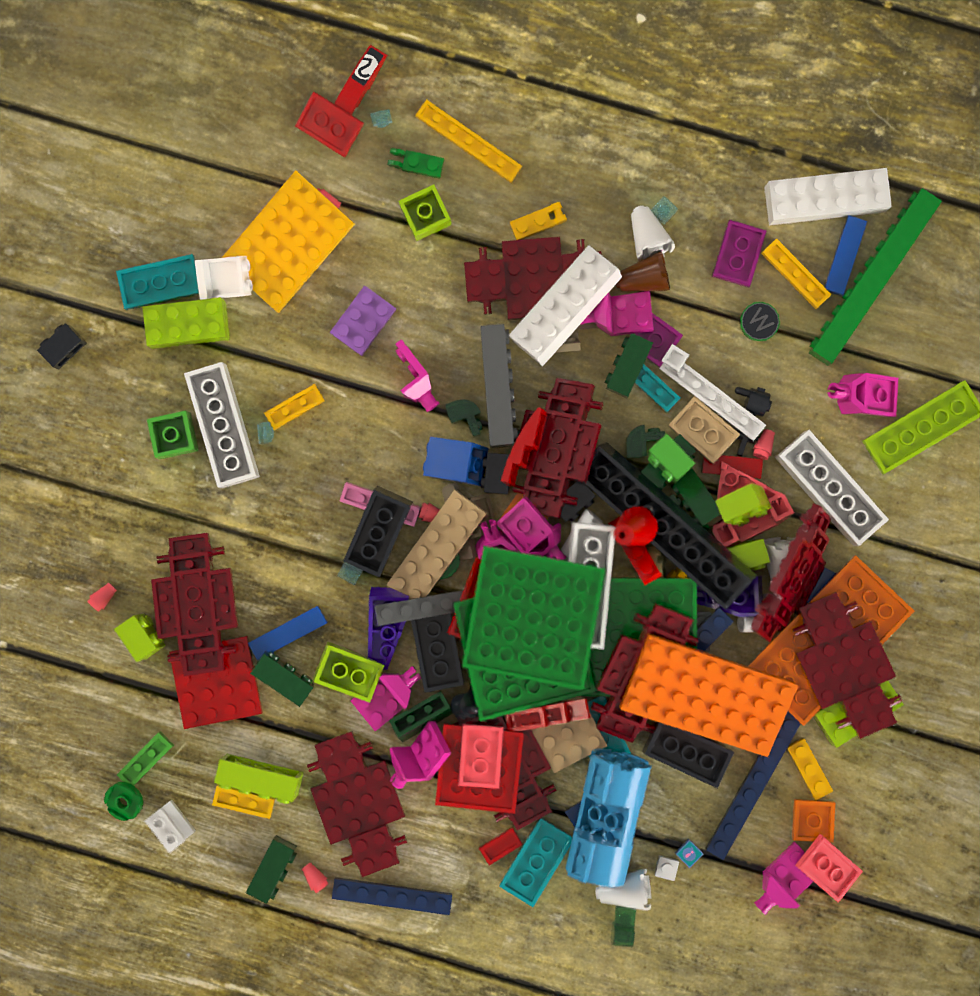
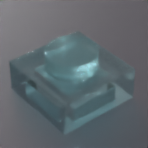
M389 109L370 113L373 127L383 128L392 123Z
M663 196L651 211L665 225L678 211V208Z
M270 422L258 424L259 444L272 442L274 430Z
M344 562L337 576L355 585L363 570Z

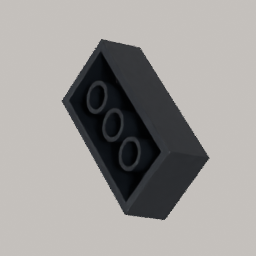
M376 486L343 562L380 577L413 501Z
M451 613L411 620L424 693L464 685L456 637L447 633L452 622Z
M656 721L654 724L655 731L653 734L650 733L642 750L644 755L718 789L734 751L704 736Z

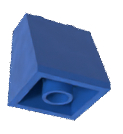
M430 437L426 447L427 456L423 464V476L481 486V479L484 477L485 469H483V458L487 457L489 448L472 442Z

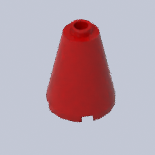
M641 506L628 508L621 514L614 529L615 540L622 545H647L657 534L658 524L656 518L647 508Z

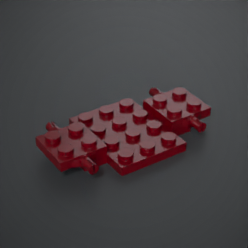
M560 237L502 241L503 259L498 260L487 259V247H483L484 255H482V247L478 248L479 260L464 262L467 303H483L484 315H487V307L490 315L492 314V302L506 301L508 320L523 319L585 250V240L581 239V247L580 239L576 240L577 251L571 254L561 253Z
M556 378L555 385L550 393L539 391L538 399L547 400L545 407L547 417L539 450H531L526 469L519 468L528 471L525 485L515 484L512 491L523 494V498L527 497L544 516L560 519L565 503L577 505V497L567 496L570 480L587 483L602 426L600 423L586 421L591 408L603 409V402L593 401L592 397L595 389L593 384ZM526 409L520 433L535 411Z
M813 503L806 514L801 515L800 519L803 524L798 528L795 539L790 542L788 553L781 560L777 575L771 580L769 590L773 594L768 592L761 604L756 605L758 608H755V611L758 614L753 618L750 629L768 642H771L777 630L782 631L783 628H786L793 612L799 614L798 608L807 604L826 565L821 556L830 540L825 533L831 518L818 504Z
M209 533L168 538V555L157 556L156 559H158V564L169 562L171 577L151 579L157 639L178 638L179 653L167 654V657L169 658L168 662H181L184 676L224 671V656L228 653H236V649H232L236 648V645L224 646L219 630L238 628L232 569L213 570V556L224 555L225 551H221L225 550L224 546L212 548Z
M837 592L798 608L803 618V625L793 628V632H796L794 633L795 636L807 632L814 646L796 653L821 709L840 702L845 711L846 718L836 721V725H839L837 726L840 730L850 725L855 730L858 739H862L896 724L897 720L893 714L892 706L903 702V700L899 699L901 698L899 694L888 699L879 685L897 676L871 621L853 628L848 613L859 609V606H855L857 605L856 601L845 606L840 601Z
M655 603L648 617L638 613L635 614L633 621L643 624L639 640L621 634L596 686L597 690L611 696L604 706L595 702L591 705V710L601 713L596 725L598 730L631 743L634 742L641 730L651 734L655 731L654 725L646 723L648 718L623 711L619 707L648 635L652 634L685 645L687 642L696 646L699 641L698 638L689 635V628L693 622L691 617L658 603Z
M478 716L465 718L464 721L457 719L458 722L454 723V725L501 726L503 730H508L507 723L502 716L484 721H479ZM531 729L518 731L524 732L515 814L499 812L493 815L497 823L508 817L513 822L516 830L551 813L552 810L547 802V796L557 791L554 784L542 789L535 779L536 776L551 769V766Z
M353 731L315 744L318 761L307 764V768H309V772L321 768L327 782L313 786L310 790L330 845L345 839L349 840L352 855L341 858L343 866L355 862L361 876L364 877L399 864L397 846L408 843L407 838L403 835L394 839L389 830L388 823L404 818L405 813L396 788L391 784V775L386 761L366 766L363 752L373 749L372 742L369 741L359 745Z

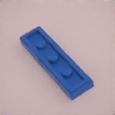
M850 215L847 216L824 286L830 293L839 296L844 295L867 224L865 220Z
M318 605L248 644L256 659L259 660L265 651L267 653L270 651L274 652L328 622Z

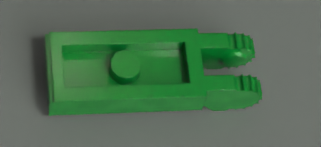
M390 149V154L404 157V162L388 160V166L402 169L405 172L441 178L444 158L409 150Z

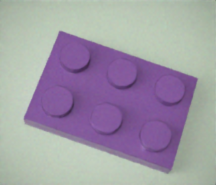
M364 285L330 331V334L360 356H363L397 309Z

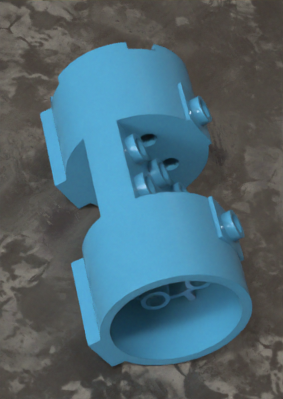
M599 748L592 750L583 788L581 806L566 864L568 876L582 883L588 882L599 886L618 887L624 885L634 845L633 837L640 807L643 805L651 765H649L647 760L626 752H611V749Z

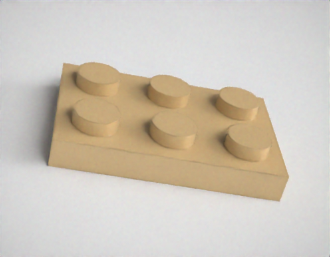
M695 396L668 425L675 433L681 434L696 451L713 465L740 436L735 429Z

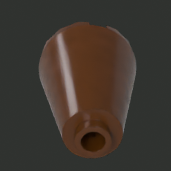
M657 252L621 270L622 278L616 283V288H620L622 292L670 290L663 253Z

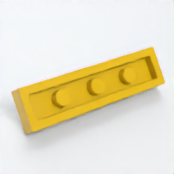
M777 238L761 253L815 309L832 295Z

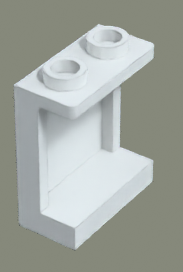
M247 256L195 260L200 300L251 295L253 285L249 279L250 262Z
M173 800L169 801L145 820L169 853L196 831Z

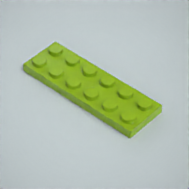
M966 380L864 439L862 442L883 475L980 418V403Z

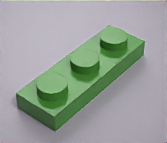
M161 731L158 732L117 776L123 782L135 785L174 744Z

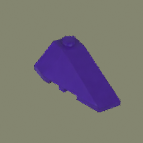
M756 576L726 610L697 585L698 605L715 610L720 607L724 612L737 617H755L758 614L755 608H758L756 605L761 604L763 599L762 576Z
M371 587L369 594L368 658L383 664V670H387L406 621L377 626L374 606L409 600V596L393 588Z

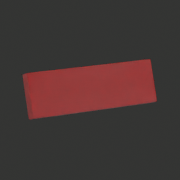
M722 455L713 465L703 456L701 473L721 475V463L724 462L754 479H761L763 459Z

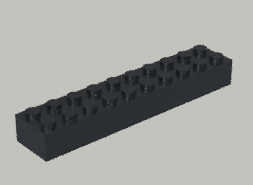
M609 443L601 444L595 449L587 483L585 484L620 516L625 510L635 506H641L650 510L658 524L657 534L650 543L726 610L757 575Z

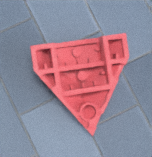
M722 462L717 499L752 483L763 487L772 509L767 511V515L760 518L755 516L749 519L750 522L740 527L724 523V520L713 526V533L716 539L726 548L744 543L778 526L794 514L784 494Z

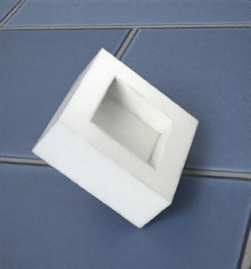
M672 344L662 362L679 372L688 359L689 354Z
M659 855L654 875L674 881L679 861Z

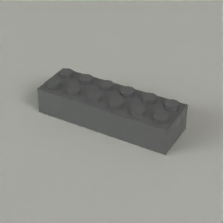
M504 324L481 326L490 448L513 447L518 437L517 428H513L512 422H516L515 408L511 409V403L514 402V388L510 389L509 383H513L512 369H508V364L511 363V350L506 349V344H509L510 341L509 329H505Z

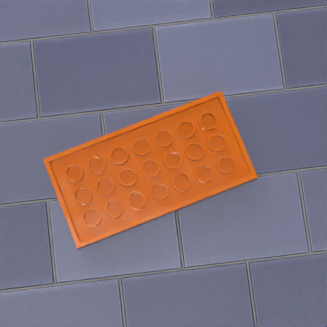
M856 555L808 603L810 604L837 592L840 601L845 606L856 601L857 605L855 606H859V609L848 613L853 628L871 621L882 645L914 612L901 597ZM799 613L759 653L748 667L796 682L799 685L788 712L800 724L805 726L821 707L796 653L814 646L807 632L795 636L794 633L796 632H793V628L803 625V618L801 613Z
M649 634L619 707L623 711L768 757L799 685L796 682Z

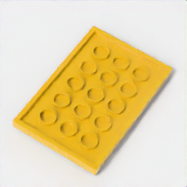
M295 170L222 258L247 256L250 262L249 279L252 281V290L279 313L352 229L355 223Z

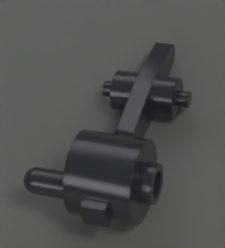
M742 387L735 388L736 394L746 397L743 408L755 417L756 415L763 417L765 412H769L771 408L770 393L765 392L766 389L757 387V389L750 388V390ZM737 429L736 431L740 434L737 439L740 440L736 455L742 457L747 442L754 444L760 437L757 436L753 441Z
M471 685L468 692L455 695L451 701V711L460 721H464L465 718L478 716V707L475 705Z

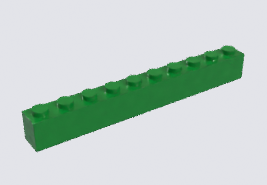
M924 188L911 194L907 200L909 205L907 208L903 207L897 215L899 220L895 225L893 223L886 231L888 236L884 241L881 240L875 247L877 252L873 257L870 256L864 264L866 268L863 273L859 272L854 278L853 282L855 285L852 289L848 288L842 296L844 301L841 305L837 304L831 312L833 317L830 321H826L820 329L822 333L819 338L815 337L810 343L809 347H811V350L808 353L825 365L829 366L834 362L942 201Z

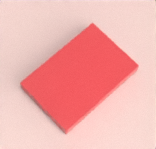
M463 724L459 786L499 789L503 727Z
M820 834L795 865L838 903L863 872Z

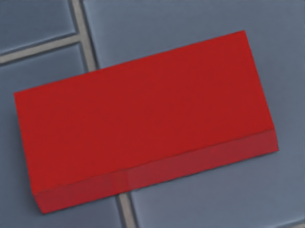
M511 827L480 846L479 850L490 866L522 846L523 843L514 828Z

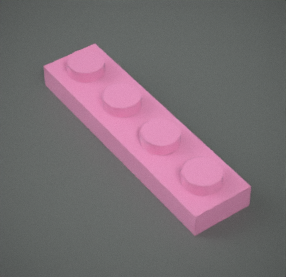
M346 482L340 502L365 510L373 491ZM412 504L404 524L414 527L421 507Z

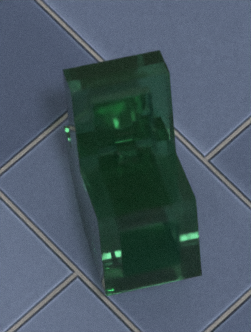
M461 399L445 404L452 425L467 420L473 438L481 435L480 430H483L479 418L475 420V416L481 415V411L475 403Z
M645 425L634 428L625 440V458L647 457L646 442L659 441L665 436V431H660V428L648 429V432H645Z
M615 906V916L611 931L612 946L633 947L636 909Z

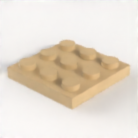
M577 696V697H573V698H569V699L562 700V701H560V702L571 701V700H577V699H583V698H582V696ZM591 713V718L531 729L554 773L591 755L593 749H602L607 746L600 730L596 728V723Z

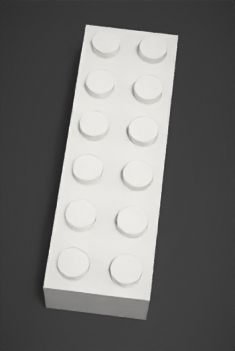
M887 168L769 181L765 186L769 225L847 217L848 215L858 216L885 213L892 207Z
M588 245L509 334L510 338L543 366L622 278L619 269Z
M220 362L184 373L217 487L226 488L259 478V472L227 365Z
M810 430L804 431L775 457L814 503L824 509L831 518V522L853 546H860L889 520Z
M572 522L568 561L606 568L591 648L604 649L615 527L612 525Z

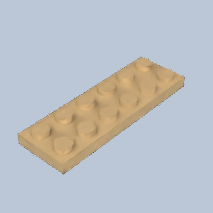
M454 490L389 580L387 586L408 595L409 600L427 597L487 515V512L459 491Z

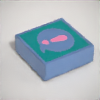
M688 839L675 854L690 868L703 855V852Z

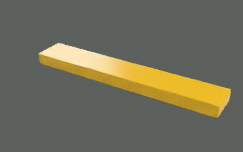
M427 99L416 113V118L511 183L521 170L522 165Z

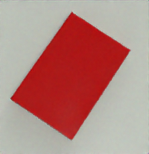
M313 91L295 127L339 155L346 157L364 122Z

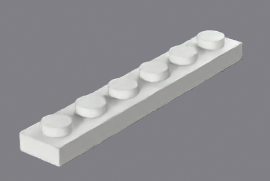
M664 363L659 368L754 441L765 428L766 424L686 363H684L679 372Z

